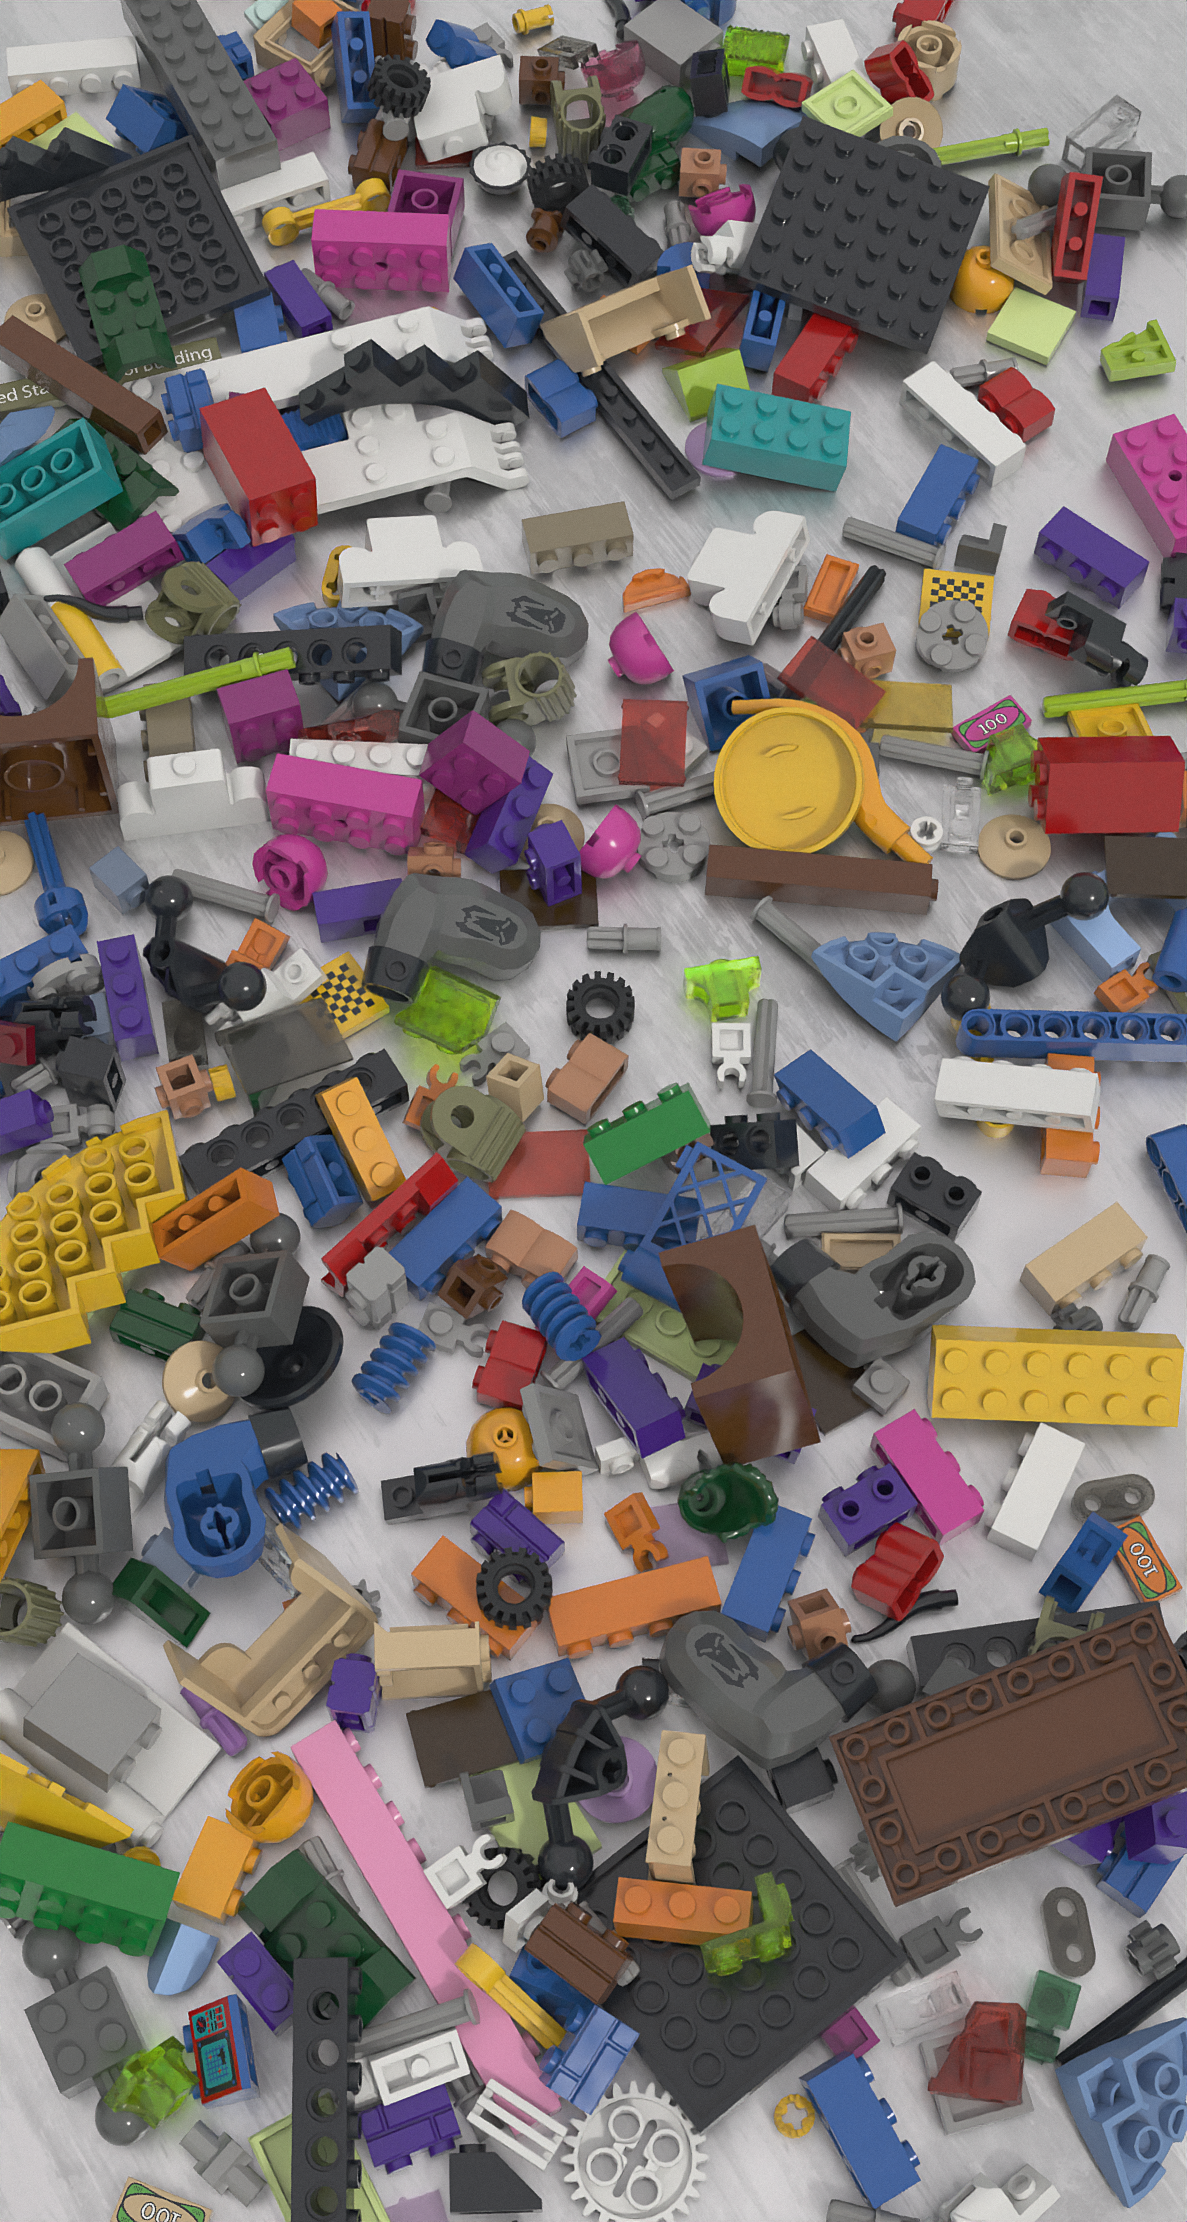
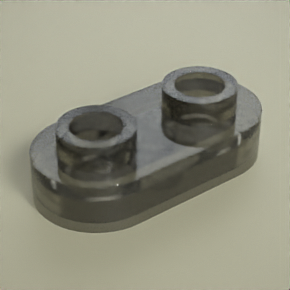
M1126 1474L1087 1481L1076 1489L1071 1500V1508L1075 1517L1082 1523H1085L1092 1512H1095L1109 1523L1134 1519L1145 1515L1149 1511L1155 1499V1491L1150 1481L1138 1474ZM1125 1494H1134L1138 1499V1503L1131 1504L1127 1502ZM1092 1500L1096 1502L1098 1510L1091 1511L1087 1509L1085 1501Z
M1057 1887L1044 1897L1040 1906L1049 1960L1052 1968L1060 1976L1067 1979H1078L1092 1969L1096 1959L1087 1908L1083 1897L1076 1890L1069 1887ZM1059 1902H1067L1071 1906V1916L1065 1917L1058 1912L1057 1905ZM1074 1946L1079 1949L1081 1953L1080 1961L1074 1962L1067 1957V1947Z

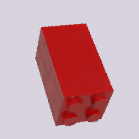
M265 387L199 408L204 457L232 510L244 520L247 527L246 533L251 539L252 547L271 543L281 537L296 532H303L318 525L316 478Z
M1171 736L1038 737L1037 750H1032L1030 757L1031 772L1035 773V785H1029L1028 804L1029 807L1034 808L1035 821H1040L1045 834L1179 832L1185 760Z

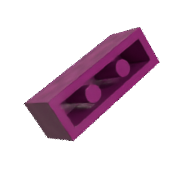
M155 510L147 516L138 518L133 524L118 533L109 535L104 541L89 550L77 554L72 560L66 562L64 566L84 599L106 606L183 561L184 557L176 540Z

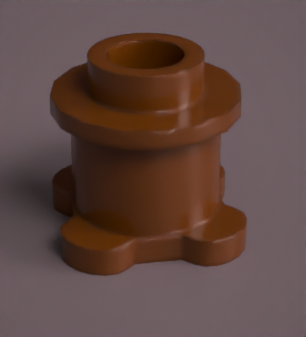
M534 208L532 210L531 217L534 219V223L526 234V241L531 248L540 253H549L557 248L558 238H561L564 233V229L560 226L562 213L559 211L548 212L541 208Z

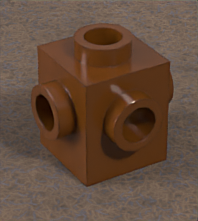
M520 56L519 104L551 105V80L561 81L562 88L565 90V71H559V57Z
M477 1254L466 1260L459 1259L452 1265L446 1275L447 1279L437 1295L468 1320L484 1311L491 1312L499 1305L504 1296L501 1290L509 1278L498 1270L495 1262Z

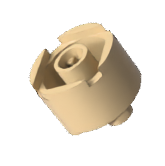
M928 20L922 21L921 26L912 28L911 24L905 27L899 34L897 41L904 40L912 48L917 58L919 69L927 75L932 84L934 97L930 101H938L956 82L962 45L961 41L958 42L955 37L956 32L950 26L938 21Z

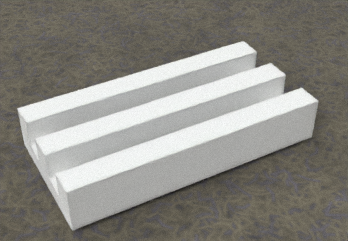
M492 2078L477 2100L475 2107L466 2118L468 2122L543 2172L568 2132V2128ZM495 2093L554 2132L555 2135L552 2140H549L492 2102L490 2099ZM484 2109L546 2149L542 2157L481 2118L480 2116Z

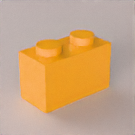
M207 1816L175 1889L172 1901L177 1907L225 1926L229 1915L235 1917L238 1913L239 1905L245 1895V1892L240 1889L246 1875H253L260 1863L263 1850L258 1849L260 1843L239 1832L230 1824Z

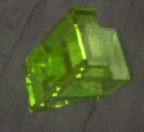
M1022 723L989 736L986 751H989V764L986 766L982 782L988 795L1014 785H1026L1035 779V773L1031 772L1030 757L1031 751L1037 750L1038 740L1029 735Z
M759 956L730 961L728 959H717L706 965L684 968L683 989L686 999H695L703 1003L708 1010L710 1022L748 1016L749 992L756 987H760L762 968Z
M171 2036L149 2052L143 2053L140 2050L133 2055L124 2066L121 2074L103 2101L115 2113L128 2111L138 2115L155 2130L180 2111L200 2079L187 2068L183 2061L182 2052L185 2050V2046L174 2036Z

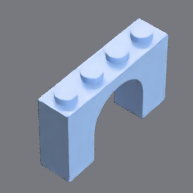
M1160 832L1156 836L1154 833L1146 836L1177 838L1172 832ZM1105 870L1100 873L1098 871L1092 872L1101 877L1106 883ZM1164 899L1175 911L1187 907V900ZM1108 905L1101 915L1092 920H1077L1068 915L1050 923L1102 982H1105L1124 969L1130 970L1136 964L1141 947L1114 919Z

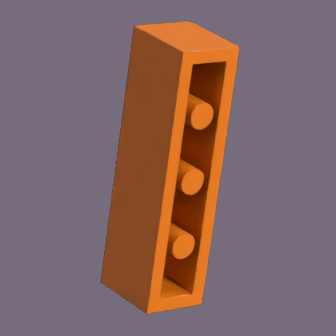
M705 1556L552 1596L547 1615L558 1657L568 1655L570 1659H577L593 1653V1648L609 1644L610 1648H619L631 1644L634 1641L633 1637L648 1633L650 1637L667 1635L679 1618L694 1611L715 1610L720 1613L722 1602L709 1558Z

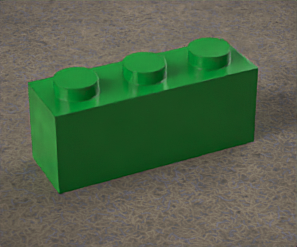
M677 1082L670 1084L657 1093L659 1098L647 1104H644L642 1100L635 1102L622 1111L624 1116L612 1122H609L608 1118L602 1119L587 1129L588 1134L584 1136L583 1145L605 1185L711 1132L710 1121L689 1082L682 1086H679Z

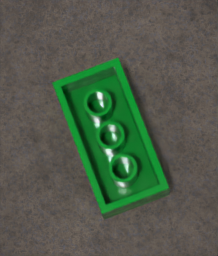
M8 1821L0 1842V1917L7 1919L19 1917L32 1921L38 1928L58 1930L59 1925H62L72 1930L76 1937L83 1942L90 1944L103 1942L117 1946L121 1952L130 1956L140 1957L147 1955L152 1957L169 1912L180 1872Z

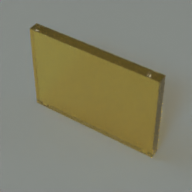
M859 680L858 728L952 733V685Z

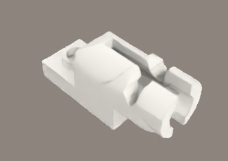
M728 220L713 236H700L702 243L694 242L691 250V261L694 269L699 273L713 274L716 272V274L725 275L726 273L739 275L760 223Z
M301 947L274 972L266 968L261 969L267 982V991L265 998L256 1008L241 1012L228 1008L224 1003H220L205 1017V1020L209 1025L215 1024L220 1028L215 1032L216 1036L226 1045L230 1046L228 1035L260 1026L262 1023L273 1022L275 1026L325 982L328 977L308 950Z
M161 1400L154 1404L145 1416L143 1423L136 1428L126 1446L110 1466L128 1467L131 1523L164 1480L165 1461L172 1447L184 1441L186 1432L191 1427V1422L179 1411L172 1418V1414L167 1410V1403ZM166 1426L167 1437L165 1440L160 1439V1434Z
M708 1429L685 1433L686 1438L641 1459L625 1436L595 1447V1459L600 1474L609 1471L612 1474L623 1473L634 1466V1462L639 1461L650 1489H663L686 1481L692 1473L699 1471V1462L706 1466L707 1469L716 1468L723 1464Z
M454 2026L415 2041H410L355 2060V2062H361L362 2087L361 2091H355V2109L380 2100L386 2106L470 2074L456 2027ZM333 2092L334 2098H335V2104H336V2107L338 2108V2103H339V2102H338V2097H337L336 2093Z
M1028 2163L1017 2174L1013 2175L1002 2188H999L980 2172L950 2201L943 2202L938 2207V2210H940L939 2221H934L928 2217L924 2222H1035L1061 2195L1053 2183Z

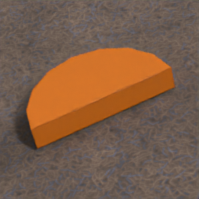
M662 568L646 569L635 574L632 577V581L626 586L625 591H623V611L626 613L691 596V590L686 580L681 576L678 578L673 574L665 573V569Z

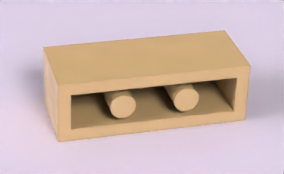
M1116 1202L1026 1264L1021 1274L1020 1282L1045 1312L1051 1316L1059 1309H1063L1071 1303L1078 1304L1082 1299L1080 1294L1090 1287L1094 1291L1103 1287L1113 1277L1111 1273L1120 1266L1128 1269L1138 1262L1143 1256L1141 1250L1148 1237L1120 1204Z

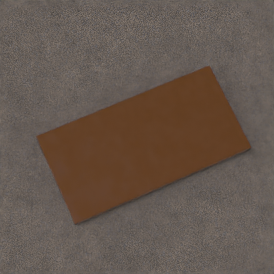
M1156 1605L829 1736L894 1906H901L1187 1791V1673Z

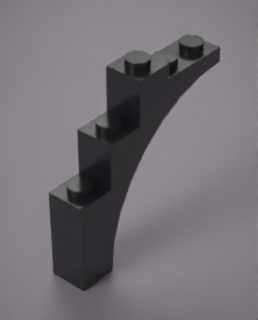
M64 127L60 134L50 142L47 150L12 136L6 146L0 149V202L22 195L54 190L132 158V155L67 127Z
M369 339L344 354L345 366L299 392L300 417L308 426L333 415L357 408L382 404L408 403L439 406L463 412L493 425L510 422L515 427L530 419L527 392L479 350L449 365L424 344L397 360L375 341Z

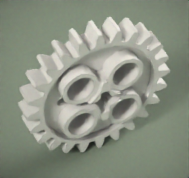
M636 2080L631 2081L629 2093L625 2094L622 2093L617 2082L613 2083V2097L607 2099L603 2095L592 2115L583 2111L587 2117L585 2121L571 2118L570 2124L578 2132L577 2137L566 2136L563 2139V2143L574 2149L573 2154L561 2157V2163L574 2166V2171L563 2177L564 2183H578L579 2186L571 2195V2200L573 2202L585 2198L588 2203L582 2215L587 2217L594 2211L600 2213L598 2222H608L609 2220L614 2222H658L661 2219L664 2222H675L672 2214L675 2209L686 2216L690 2213L687 2204L684 2202L685 2197L699 2200L701 2196L699 2191L692 2186L693 2181L707 2180L708 2175L696 2169L697 2164L709 2160L708 2154L696 2152V2146L706 2140V2135L701 2137L699 2134L692 2135L691 2129L693 2126L687 2119L684 2120L681 2116L683 2113L677 2105L672 2107L669 2104L671 2098L667 2092L661 2098L655 2097V2084L653 2082H650L645 2094L639 2093ZM621 2114L633 2115L639 2123L637 2134L627 2139L619 2137L613 2129V2122L617 2116ZM655 2121L657 2127L642 2156V2159L648 2164L645 2168L637 2165L622 2195L615 2197L613 2190L623 2174L628 2160L622 2155L625 2150L633 2152L648 2123ZM669 2137L676 2142L679 2153L675 2160L662 2162L655 2157L653 2144L657 2139ZM606 2155L615 2161L617 2173L612 2179L600 2181L593 2176L591 2164L598 2156ZM639 2179L650 2180L657 2189V2197L649 2205L638 2204L632 2198L631 2186Z

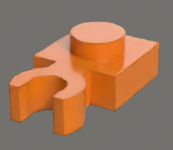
M1144 962L1137 967L1132 976L1124 969L1098 985L1093 994L1109 1012L1132 1013L1143 1006L1150 997L1148 994L1155 993L1159 986L1154 981L1145 978L1144 974L1151 965L1148 962Z
M435 1064L426 1076L429 1088L427 1089L420 1085L416 1088L402 1123L420 1131V1120L424 1110L442 1092L456 1085L458 1073L453 1072L447 1083H441L436 1077L439 1065Z
M642 1492L631 1494L604 1513L622 1550L634 1549L633 1561L640 1572L653 1569L648 1558L649 1552L653 1554L656 1562L669 1558L664 1544L656 1541L652 1535L660 1529V1526Z

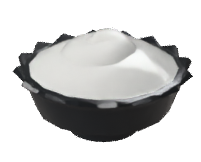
M505 141L499 144L491 142L488 146H480L479 151L472 154V160L468 163L471 168L469 173L478 182L480 187L488 193L505 195L515 192L522 186L524 180L527 179V176H529L528 171L531 168V158L526 155V150L519 149L516 144L509 145Z

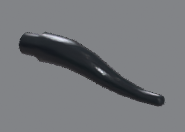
M607 0L615 12L616 35L619 39L623 40L624 25L631 20L630 11L623 0Z
M61 594L43 597L45 602H61L74 606L90 617L106 623L121 624L129 623V621L144 620L142 605L131 607L127 605L103 606L80 597Z
M934 1589L922 1592L910 1612L901 1621L898 1622L887 1617L883 1623L869 1632L852 1636L851 1641L855 1644L868 1642L889 1634L917 1614L942 1611L945 1607L958 1606L956 1589L944 1591Z

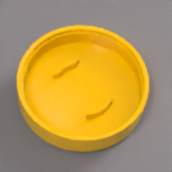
M779 707L750 717L728 737L719 753L715 766L714 794L719 812L729 829L751 848L802 853L817 852L835 842L850 827L860 809L864 794V769L854 742L837 723L822 714L804 708Z

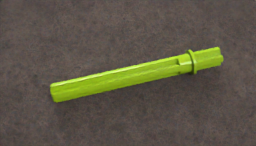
M1016 128L1013 129L1012 133L1002 134L1001 136L932 149L936 151L941 160V165L1000 154L1015 153L1016 156H1019L1023 150L1049 146L1048 128L1020 132Z
M290 647L261 655L258 652H253V657L112 695L104 699L109 717L115 718L285 669L296 668V663Z
M1187 679L1046 696L1043 698L1042 710L1044 717L1052 718L1067 716L1068 711L1133 703H1138L1142 707L1187 701Z

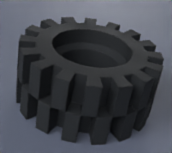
M386 55L384 59L380 58L375 63L367 86L368 96L370 100L375 99L374 105L377 108L382 105L384 107L383 112L387 114L390 110L393 111L394 117L399 118L400 113L403 114L404 118H409L410 114L414 117L424 107L431 88V79L426 77L428 73L425 69L419 70V63L415 62L413 65L409 63L410 58L405 57L403 61L400 60V55H394L393 59L390 55Z
M555 153L554 159H551L550 155L544 157V163L538 160L535 163L536 169L530 168L528 171L530 176H527L526 180L534 208H541L549 212L559 211L563 215L566 206L589 187L584 166L580 163L579 158H572V155L567 153L562 158L561 153ZM558 183H564V184L561 185V186L552 187V186H554V185H556V184H558Z
M594 971V979H591L588 973L582 975V983L576 979L572 984V990H568L566 1001L568 1026L571 1025V1031L575 1036L581 1033V1040L583 1041L591 1033L600 1039H605L608 1044H613V1036H616L619 1041L624 1037V1030L626 1032L630 1031L632 1022H634L635 998L632 996L630 985L625 987V980L622 977L614 981V973L608 972L606 978H601V971ZM593 999H607L614 1004L615 1011L609 1017L595 1018L587 1013L586 1005Z
M512 1547L504 1548L505 1553L499 1555L498 1551L491 1554V1560L489 1562L485 1560L481 1565V1572L477 1573L476 1594L480 1610L484 1611V1616L487 1620H494L495 1626L499 1628L507 1625L509 1630L517 1631V1626L523 1625L524 1629L531 1627L532 1621L536 1620L539 1622L543 1618L544 1611L548 1612L553 1592L552 1577L549 1574L545 1561L541 1563L539 1555L533 1552L532 1555H529L526 1548L519 1547V1552H512ZM519 1574L529 1581L531 1592L524 1601L512 1604L504 1601L499 1596L498 1585L507 1575Z
M488 1848L484 1850L487 1859L493 1860L497 1855L505 1854L507 1860L497 1869L482 1870L480 1873L487 1884L464 1899L462 1904H469L470 1908L466 1912L470 1917H477L476 1923L481 1926H490V1929H504L506 1913L536 1888L540 1891L544 1887L545 1882L539 1879L538 1865L532 1863L535 1858L530 1854H523L522 1850L518 1848ZM500 1870L510 1872L515 1877L518 1887L514 1900L505 1906L495 1903L488 1891L491 1877Z

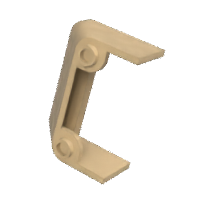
M689 265L629 286L540 324L546 340L574 373L581 371L582 376L585 377L602 370L601 365L604 364L603 362L607 358L656 337L665 335L667 341L686 334L684 327L710 319L711 315L693 265Z
M281 1523L275 1528V1531L292 1561L288 1573L289 1579L301 1594L245 1652L231 1643L216 1644L209 1648L199 1660L170 1640H167L163 1645L179 1684L260 1737H268L280 1732L331 1679L334 1660L339 1658L346 1659L347 1654H355L374 1634V1621L378 1624L377 1617L369 1603L327 1557Z

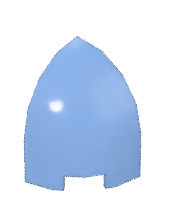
M166 1918L154 1953L149 1960L147 1978L150 1990L154 1994L170 1996L186 1991L200 1980L208 1967L219 1938Z

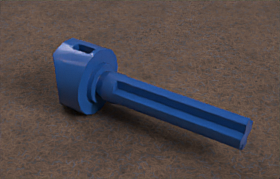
M31 812L28 814L29 819L24 820L44 890V893L36 899L34 904L38 924L46 933L51 934L67 926L66 920L71 918L72 926L79 936L86 931L88 925V911L83 894L78 889L66 887L45 814L36 815L35 812Z

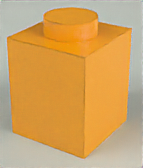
M582 1471L532 1473V1486L524 1487L525 1507L529 1511H533V1514L544 1524L583 1523Z

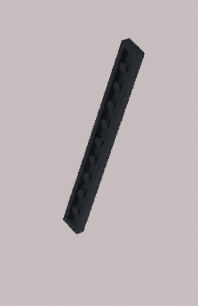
M517 250L503 256L543 310L544 315L540 324L567 313ZM539 325L536 333L540 336V338L544 341V343L548 346V348L552 351L556 358L561 359L565 363V361L560 357L556 350L546 340L541 329V326ZM604 361V364L601 365L602 370L583 377L581 371L577 372L579 383L585 389H590L594 393L598 403L597 409L671 500L700 486L701 476L607 361Z

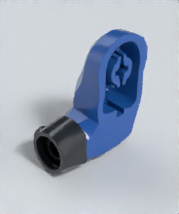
M289 1407L248 1415L246 1420L215 1426L190 1436L172 1447L165 1461V1513L173 1533V1542L177 1554L197 1574L217 1579L235 1576L249 1569L262 1555L266 1534V1517L259 1506L256 1489L268 1478L271 1482L283 1475L291 1474L297 1468L308 1463L298 1427Z

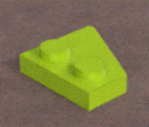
M1157 319L1147 322L1146 330L1136 335L1132 331L1123 336L1120 341L1113 342L1102 348L1100 353V362L1109 382L1175 372L1176 359Z

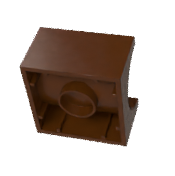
M94 658L78 659L77 673L72 685L57 702L29 715H0V827L25 824L24 820L29 819L28 814L31 812H35L36 815L44 813L47 821L119 814L116 739Z
M756 1225L658 1252L661 1266L693 1341L720 1339L737 1343L734 1352L720 1368L707 1377L691 1383L694 1399L723 1464L734 1461L740 1462L743 1465L820 1443V1436L783 1301Z

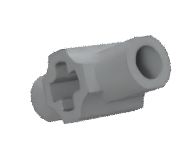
M199 2120L179 2143L198 2161L193 2169L220 2195H223L226 2190L230 2191L245 2207L253 2201L267 2184L248 2165L253 2158L225 2131L218 2137Z

